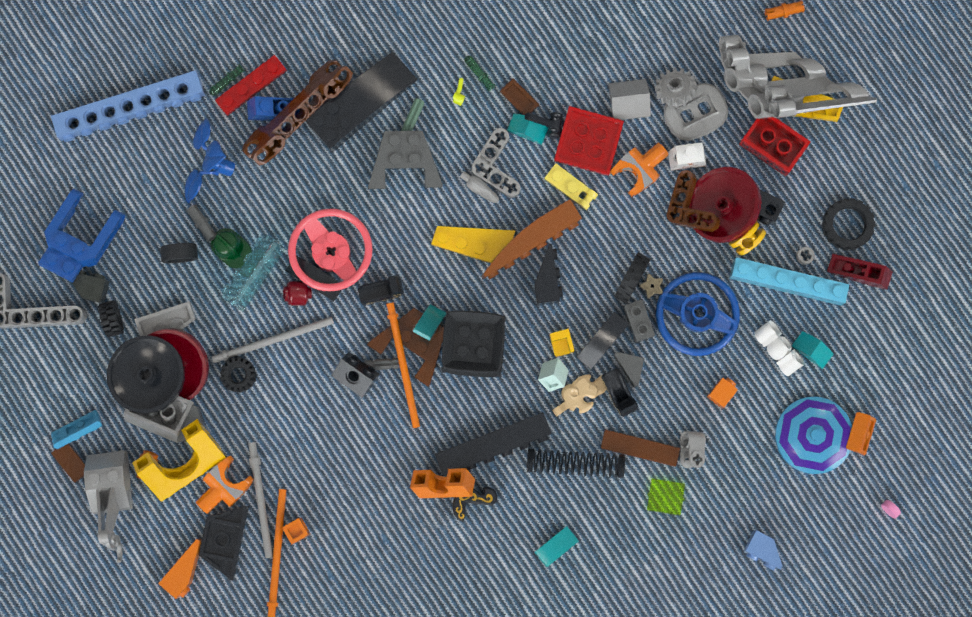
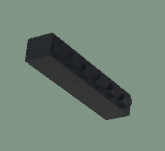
M544 412L436 453L435 456L442 475L446 476L448 469L466 468L468 471L477 468L476 464L483 461L484 464L495 461L494 457L501 454L502 457L513 454L512 450L518 447L520 450L531 447L530 443L536 440L538 443L549 440L548 436L552 433Z

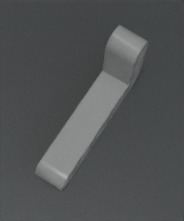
M0 273V277L3 279L0 285V296L3 297V302L0 304V315H3L4 318L0 324V329L79 325L86 321V311L78 306L11 309L10 279L8 276ZM79 310L80 317L74 320L73 313ZM60 311L61 318L55 321L54 314ZM37 313L42 314V319L39 322H36L34 319ZM18 314L23 316L20 323H17L15 320Z

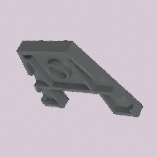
M384 131L368 189H386L385 169L424 168L425 188H442V182L423 131Z

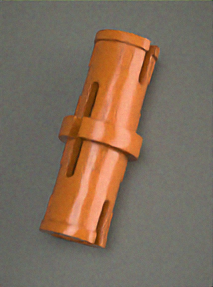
M800 0L790 4L781 3V6L765 9L766 20L769 21L780 17L788 18L789 15L803 13L805 11L804 5H802L803 1Z

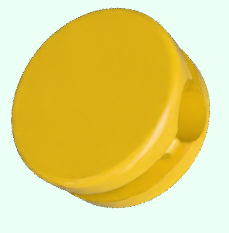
M757 221L745 235L729 242L732 248L737 247L736 253L738 255L747 254L765 237L766 231L763 228L758 229L759 223Z

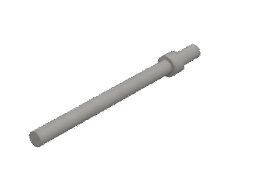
M256 442L248 443L250 452L249 465L252 466L265 558H271L273 553L259 466L261 465V459L258 457Z

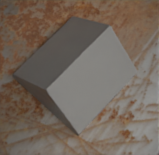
M646 79L608 84L613 118L627 120L651 117L650 92Z

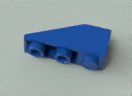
M255 96L247 101L248 120L271 121L294 98ZM300 109L296 110L295 115L299 113Z

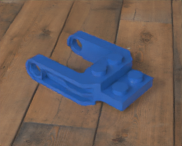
M76 189L70 191L44 231L48 248L38 262L39 266L72 283L83 267L97 265L125 219V214L118 210L113 211L91 246L65 233L63 230L75 213V208L81 196L84 195Z

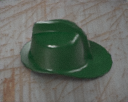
M224 228L218 230L215 239L210 243L215 255L231 268L239 269L248 265L252 257V250L249 244L232 229Z

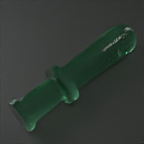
M468 55L465 57V63L478 77V81L482 82L488 91H491L496 85L487 77L488 74L483 72L472 56Z
M238 64V67L232 72H227V76L209 89L210 95L216 96L230 82L236 81L235 78L242 72H245L242 66Z

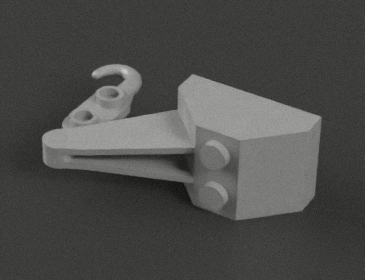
M126 450L88 455L84 468L85 491L90 509L93 514H98L99 543L103 544V546L106 545L112 551L116 550L117 563H121L123 558L120 537L113 532L119 511L133 509L129 460Z

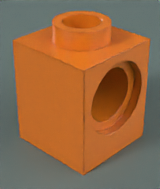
M721 378L707 398L721 409L724 408L738 391L735 387L736 383L729 378L726 380Z
M298 518L282 527L291 545L311 535L302 518Z

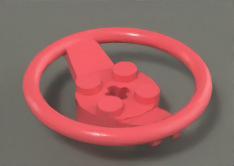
M323 209L303 218L293 230L288 244V257L295 274L308 286L322 291H338L356 283L367 271L373 251L372 240L365 225L351 213L339 209ZM327 216L340 217L351 222L360 231L364 240L365 255L357 271L350 261L351 250L347 240L336 232H329L317 219ZM303 229H305L313 244L311 250L316 265L322 271L334 272L343 280L342 282L334 284L320 283L308 277L300 268L296 258V244ZM329 249H332V250L335 249V250H336V251H334V252H335V255H334V256H332V255H328V256H327V255H326V254L328 253V250H329Z

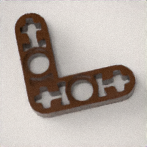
M689 170L681 171L677 177L670 200L667 219L678 226L709 232L717 230L720 226V219L715 214L689 208L697 178ZM690 177L689 181L684 182V178ZM681 193H685V200L678 202V196ZM674 214H680L679 217H673ZM697 214L696 222L690 223V216ZM703 219L707 221L712 219L714 222L708 225L706 222H703Z

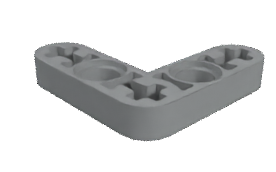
M498 128L492 133L473 162L472 173L505 196L515 198L520 193V184L493 166L509 141L508 131ZM501 133H504L505 140L499 141L498 146L500 147V149H498V147L494 145L497 141L496 135H501ZM488 148H493L496 154L494 157L488 158L485 155V151ZM476 165H484L483 169L487 172L489 171V169L492 170L488 174L487 179L484 178L486 176L484 172L480 171L479 173H477V168L475 167ZM499 174L502 180L500 183L494 184L491 182V176ZM505 179L508 180L506 182L507 185H516V192L509 193V188L506 186L503 189L500 188L504 184Z

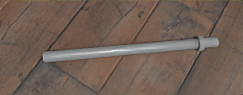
M331 316L229 351L223 350L222 353L211 356L213 363L223 360L226 362L229 358L334 324L333 318Z

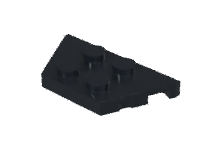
M249 506L208 516L205 522L199 556L232 581H234Z

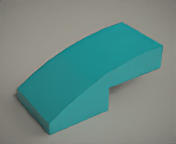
M430 304L413 332L430 341L444 320L446 312Z
M566 526L534 553L547 568L579 541Z

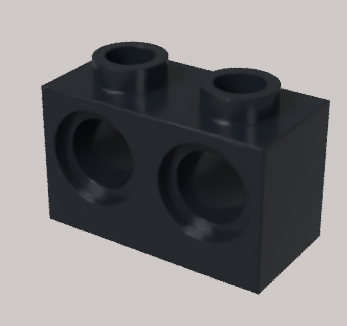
M760 190L762 204L758 216L759 222L768 226L770 224L773 225L785 201ZM765 207H772L774 215L766 214Z

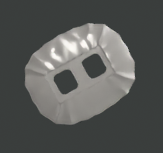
M707 83L697 84L696 96H692V101L687 102L686 105L668 107L665 104L663 117L671 133L680 140L691 141L706 136L722 126L728 118V106L718 88ZM706 101L711 111L702 115L697 105ZM689 109L694 120L685 123L681 117V112Z

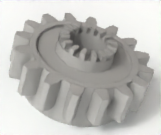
M674 68L673 72L666 70V75L660 74V79H656L655 92L657 99H661V103H666L668 107L686 105L687 102L692 101V96H696L697 84L695 77L691 76L690 71L684 73V68L680 71Z

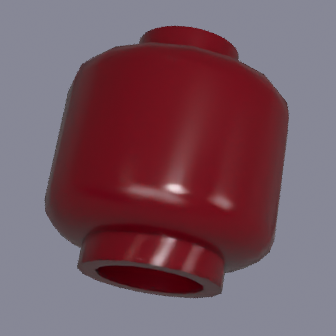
M289 281L283 287V299L290 306H304L307 304L308 299L312 297L311 287H308L302 281Z

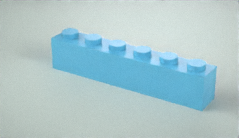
M737 257L733 260L729 278L840 306L846 303L850 285Z

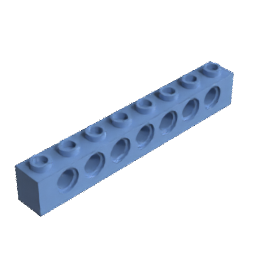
M195 70L52 115L51 119L57 138L61 141L69 142L74 140L76 136H88L98 129L107 130L111 128V125L117 123L123 125L128 123L130 119H142L147 117L149 113H161L165 111V108L171 106L173 108L180 107L187 101L196 102L206 95L200 76ZM188 87V90L185 94H179L180 88ZM169 92L168 99L162 100V94ZM146 98H151V103L144 106L143 101ZM133 104L132 110L125 111L126 105ZM114 109L115 114L112 117H107L108 111ZM92 115H97L96 121L89 123V118ZM79 121L78 126L72 129V122Z

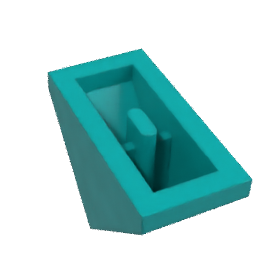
M514 113L507 131L542 145L549 127L525 120V115Z
M804 331L800 333L791 346L821 369L825 367L834 354L821 340Z

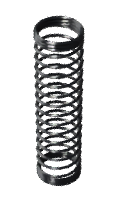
M528 448L527 473L533 472V460L534 473L537 472L540 454V473H543L546 455V473H549L552 456L553 474L556 471L558 457L559 474L561 475L565 455V474L567 475L571 455V475H574L577 456L578 476L581 471L582 458L584 460V476H586L588 459L590 457V476L592 477L596 455L597 477L599 476L602 457L603 477H605L607 458L609 461V477H611L613 459L615 458V478L617 476L620 479L624 478L625 454H619L617 461L616 454L614 453L610 462V454L607 453L604 464L603 453L600 454L598 462L597 453H594L592 461L591 453L588 452L585 462V453L583 451L579 464L578 451L575 453L573 463L572 451L569 452L567 461L566 451L564 450L560 462V451L557 450L554 465L553 450L550 452L549 463L547 449L544 451L543 461L541 449L538 450L535 462V449Z

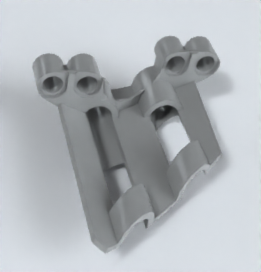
M739 35L721 36L719 39L720 56L725 69L724 81L731 91L740 92L748 101V108L757 119L789 117L824 109L877 103V98L870 97L868 92L859 84L854 82L836 84L826 78L825 68L816 60L810 58L802 59L796 52L748 54L745 47L746 43L742 41ZM798 65L805 73V77L767 82L768 75L766 69ZM842 91L847 95V98L803 103L804 96Z

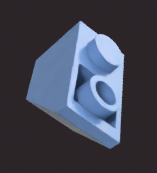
M754 530L743 550L747 552L746 556L756 562L758 559L764 561V566L773 571L775 568L781 570L782 563L774 539Z

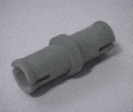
M196 204L189 207L186 212L195 222L194 226L196 229L202 232L207 242L214 240L217 233L208 223L209 219L204 217Z

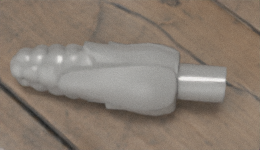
M465 171L461 174L460 178L467 182L466 186L471 191L492 203L499 201L497 194L479 177L470 176Z

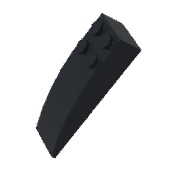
M392 52L348 84L335 98H331L306 120V123L333 153L418 81V79L398 56Z

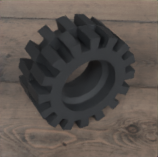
M112 300L99 304L98 312L105 335L111 337L123 334L124 324L116 301Z
M231 358L221 367L220 379L223 385L233 392L241 393L247 391L250 387L252 388L253 383L256 381L255 376H257V373L255 372V367L244 358ZM238 367L243 368L246 373L245 379L241 382H234L231 378L232 371Z

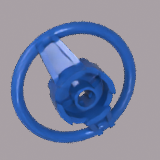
M693 272L681 275L672 280L663 289V293L657 301L656 322L662 337L671 347L687 355L705 356L721 350L732 340L739 325L740 309L734 292L724 281L711 274ZM704 280L718 286L728 297L732 308V318L719 310L714 298L708 294L697 293L686 297L670 293L678 285L687 281ZM701 308L704 316L697 317L694 310ZM663 309L679 316L680 322L690 331L699 333L711 329L726 335L716 344L706 348L684 346L677 342L668 332L664 323Z

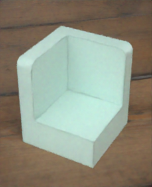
M559 358L544 362L538 380L549 392L565 387L568 369Z

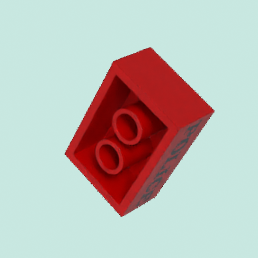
M769 117L756 119L739 145L786 177L811 141L777 118Z

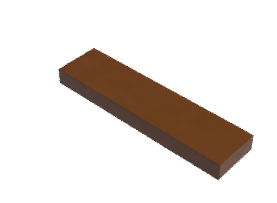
M606 429L600 447L601 449L676 467L680 452L678 447Z

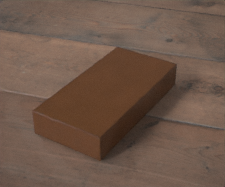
M514 78L500 90V93L522 115H525L527 112L533 113L540 105Z
M69 443L51 452L74 483H77L84 477L85 462Z

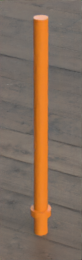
M394 302L386 304L388 310L387 319H390L412 427L417 428L420 427L397 320L399 315L398 313L396 314Z
M279 489L270 594L269 602H267L268 617H275L276 607H278L277 593L283 536L282 527L284 525L287 491L285 489Z

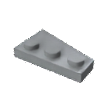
M188 301L134 320L139 335L147 336L164 328L182 330L196 320L191 302Z

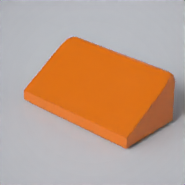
M856 413L846 445L848 450L866 455L876 418L868 414Z

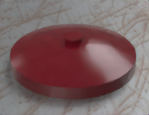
M720 167L709 171L696 182L689 208L715 214L720 219V226L713 232L699 229L694 230L703 238L717 243L731 242L742 237L753 227L758 219L762 204L761 193L754 179L738 168ZM697 214L690 216V223L696 222ZM703 219V222H706L709 225L710 223H713L714 220L711 219V221H707Z
M164 328L149 334L148 336L159 337L169 342L177 349L183 359L185 381L179 396L187 400L197 396L204 388L209 374L208 358L200 342L191 334L175 328Z

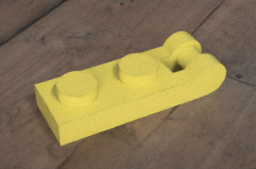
M555 164L544 178V180L585 210L590 207V202L598 196L595 191L588 188L558 164ZM582 192L586 194L584 199L579 197Z

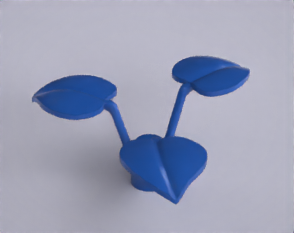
M207 118L199 125L193 138L194 148L200 149L202 146L206 150V156L202 165L203 171L198 172V170L194 169L186 180L185 198L189 204L201 188L202 175L214 174L218 176L220 173L231 176L235 169V163L225 159L226 156L218 141L214 140L208 147L206 146L205 142H207L210 136V124Z

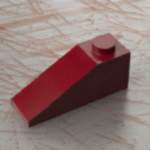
M832 254L827 270L828 273L885 290L888 289L893 273L885 265Z

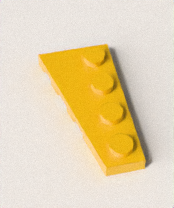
M437 226L431 245L491 263L514 238L515 231Z

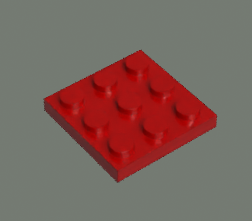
M569 106L554 162L609 176L624 121Z

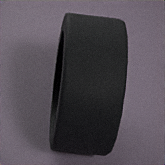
M175 243L160 247L162 263H184L198 259L197 244Z

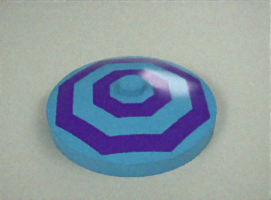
M822 397L802 398L791 403L781 413L775 428L776 446L781 457L792 468L807 474L826 473L837 468L848 457L851 450H848L846 445L852 424L846 412L835 402Z

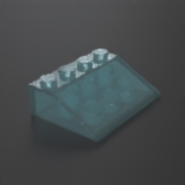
M266 234L256 240L253 252H249L243 260L245 263L242 268H238L235 271L231 284H227L222 290L223 295L221 298L242 312L286 250L278 240Z

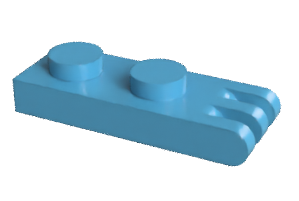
M97 410L52 432L53 447L59 449L101 427L102 422Z

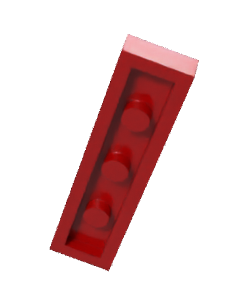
M274 55L215 101L226 116H228L287 70Z

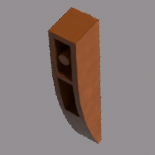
M571 199L539 217L514 237L493 259L482 274V279L486 277L489 280L499 274L498 270L504 267L507 270L515 265L514 260L519 257L521 260L531 255L530 251L534 248L540 250L545 247L547 240L551 238L556 240L563 236L562 231L567 228L571 231L579 226L578 222L582 217Z

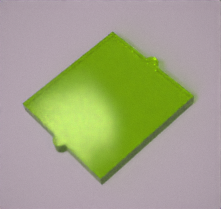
M651 478L650 491L647 493V496H649L647 510L681 515L682 502L685 501L683 498L685 484Z

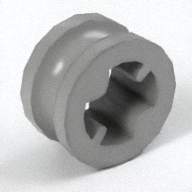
M809 247L801 248L796 254L797 261L802 265L811 263L815 257L814 251ZM805 251L810 256V259L807 258L806 261L803 260V256H800Z

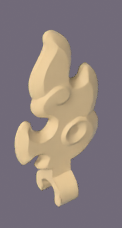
M582 375L572 384L566 385L561 391L564 403L552 410L555 416H559L567 409L574 411L576 407L579 408L580 414L590 410L594 403H587L583 398L587 396L594 399L607 390L601 379L602 375L594 382H590L591 375Z

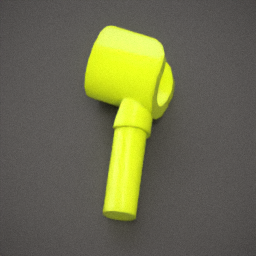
M459 78L458 87L453 96V102L459 106L462 105L465 96L460 94L464 81L463 78Z

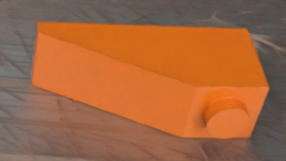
M200 538L193 542L158 583L175 599L180 598V596L184 598L191 590L189 586L192 584L202 542Z

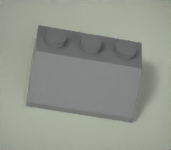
M178 396L171 405L155 413L143 414L125 409L124 419L128 423L178 443L177 439L194 402Z

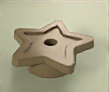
M647 274L646 282L640 284L639 287L646 291L647 298L654 294L661 295L663 291L660 285L663 278L654 279L650 274Z

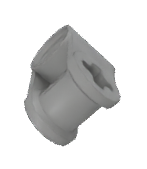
M683 431L681 433L680 463L684 468H700L704 465L706 437L703 432Z

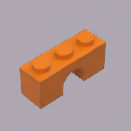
M466 468L448 469L447 477L436 475L432 470H414L410 488L419 498L472 497L475 478Z

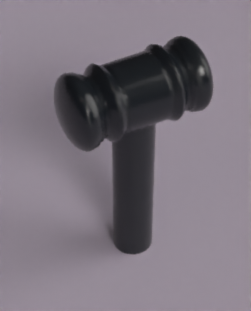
M529 112L525 114V120L549 127L547 134L549 138H560L563 118L561 113H550V119Z

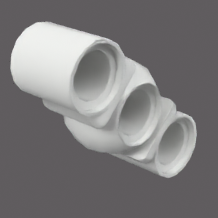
M768 321L754 332L756 339L763 347L767 346L769 355L774 360H778L776 364L786 376H790L804 365L803 359L795 349L792 350L789 341L785 337L780 336L782 333L773 321Z

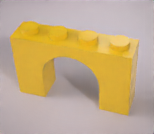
M198 419L181 429L186 441L194 449L191 459L183 466L173 469L162 467L149 452L132 462L137 475L161 502L226 458L221 447Z

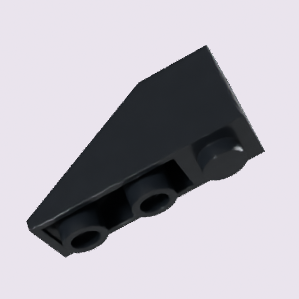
M552 244L548 246L534 284L537 306L559 303L560 298L563 297L562 286H558L557 279L560 278L559 267H555L554 261L558 260L556 248L553 249Z

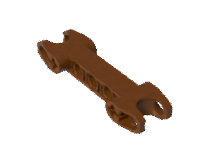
M335 59L326 62L312 74L309 84L266 126H260L251 134L244 143L242 152L249 159L252 158L259 166L269 162L285 147V140L328 98H335L346 87L352 78L353 72L346 65L341 66ZM335 64L336 69L329 73V67ZM346 70L347 77L344 80H339L338 77L341 72ZM313 95V99L309 102L310 96ZM300 109L299 113L295 115L296 110ZM286 122V126L281 129L282 124ZM256 144L257 147L253 152L248 153L249 145ZM265 151V158L258 160L257 156Z

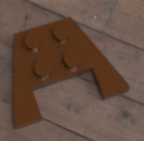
M413 308L398 320L403 346L425 360L414 378L429 387L443 343L444 327L439 325L430 341L414 333L413 330L423 313ZM391 326L368 342L367 346L382 355L389 343L394 339Z

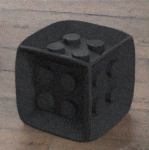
M446 311L442 344L443 367L441 371L443 373L447 372L463 376L501 377L506 316L488 312Z

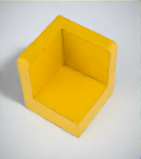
M569 329L550 333L549 336L555 357L574 353Z

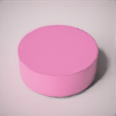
M886 500L881 505L882 509L894 519L901 514L900 509L890 500Z

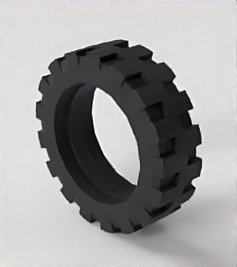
M854 198L841 199L830 206L824 214L822 222L823 233L828 238V242L832 243L834 247L841 248L842 250H855L867 243L873 235L876 225L874 214L869 210L870 207L863 204L864 202L861 200L857 201ZM853 209L862 216L864 230L858 238L852 240L843 239L835 232L833 219L840 210Z
M639 252L637 253L614 298L625 304L628 303L651 260L650 258Z

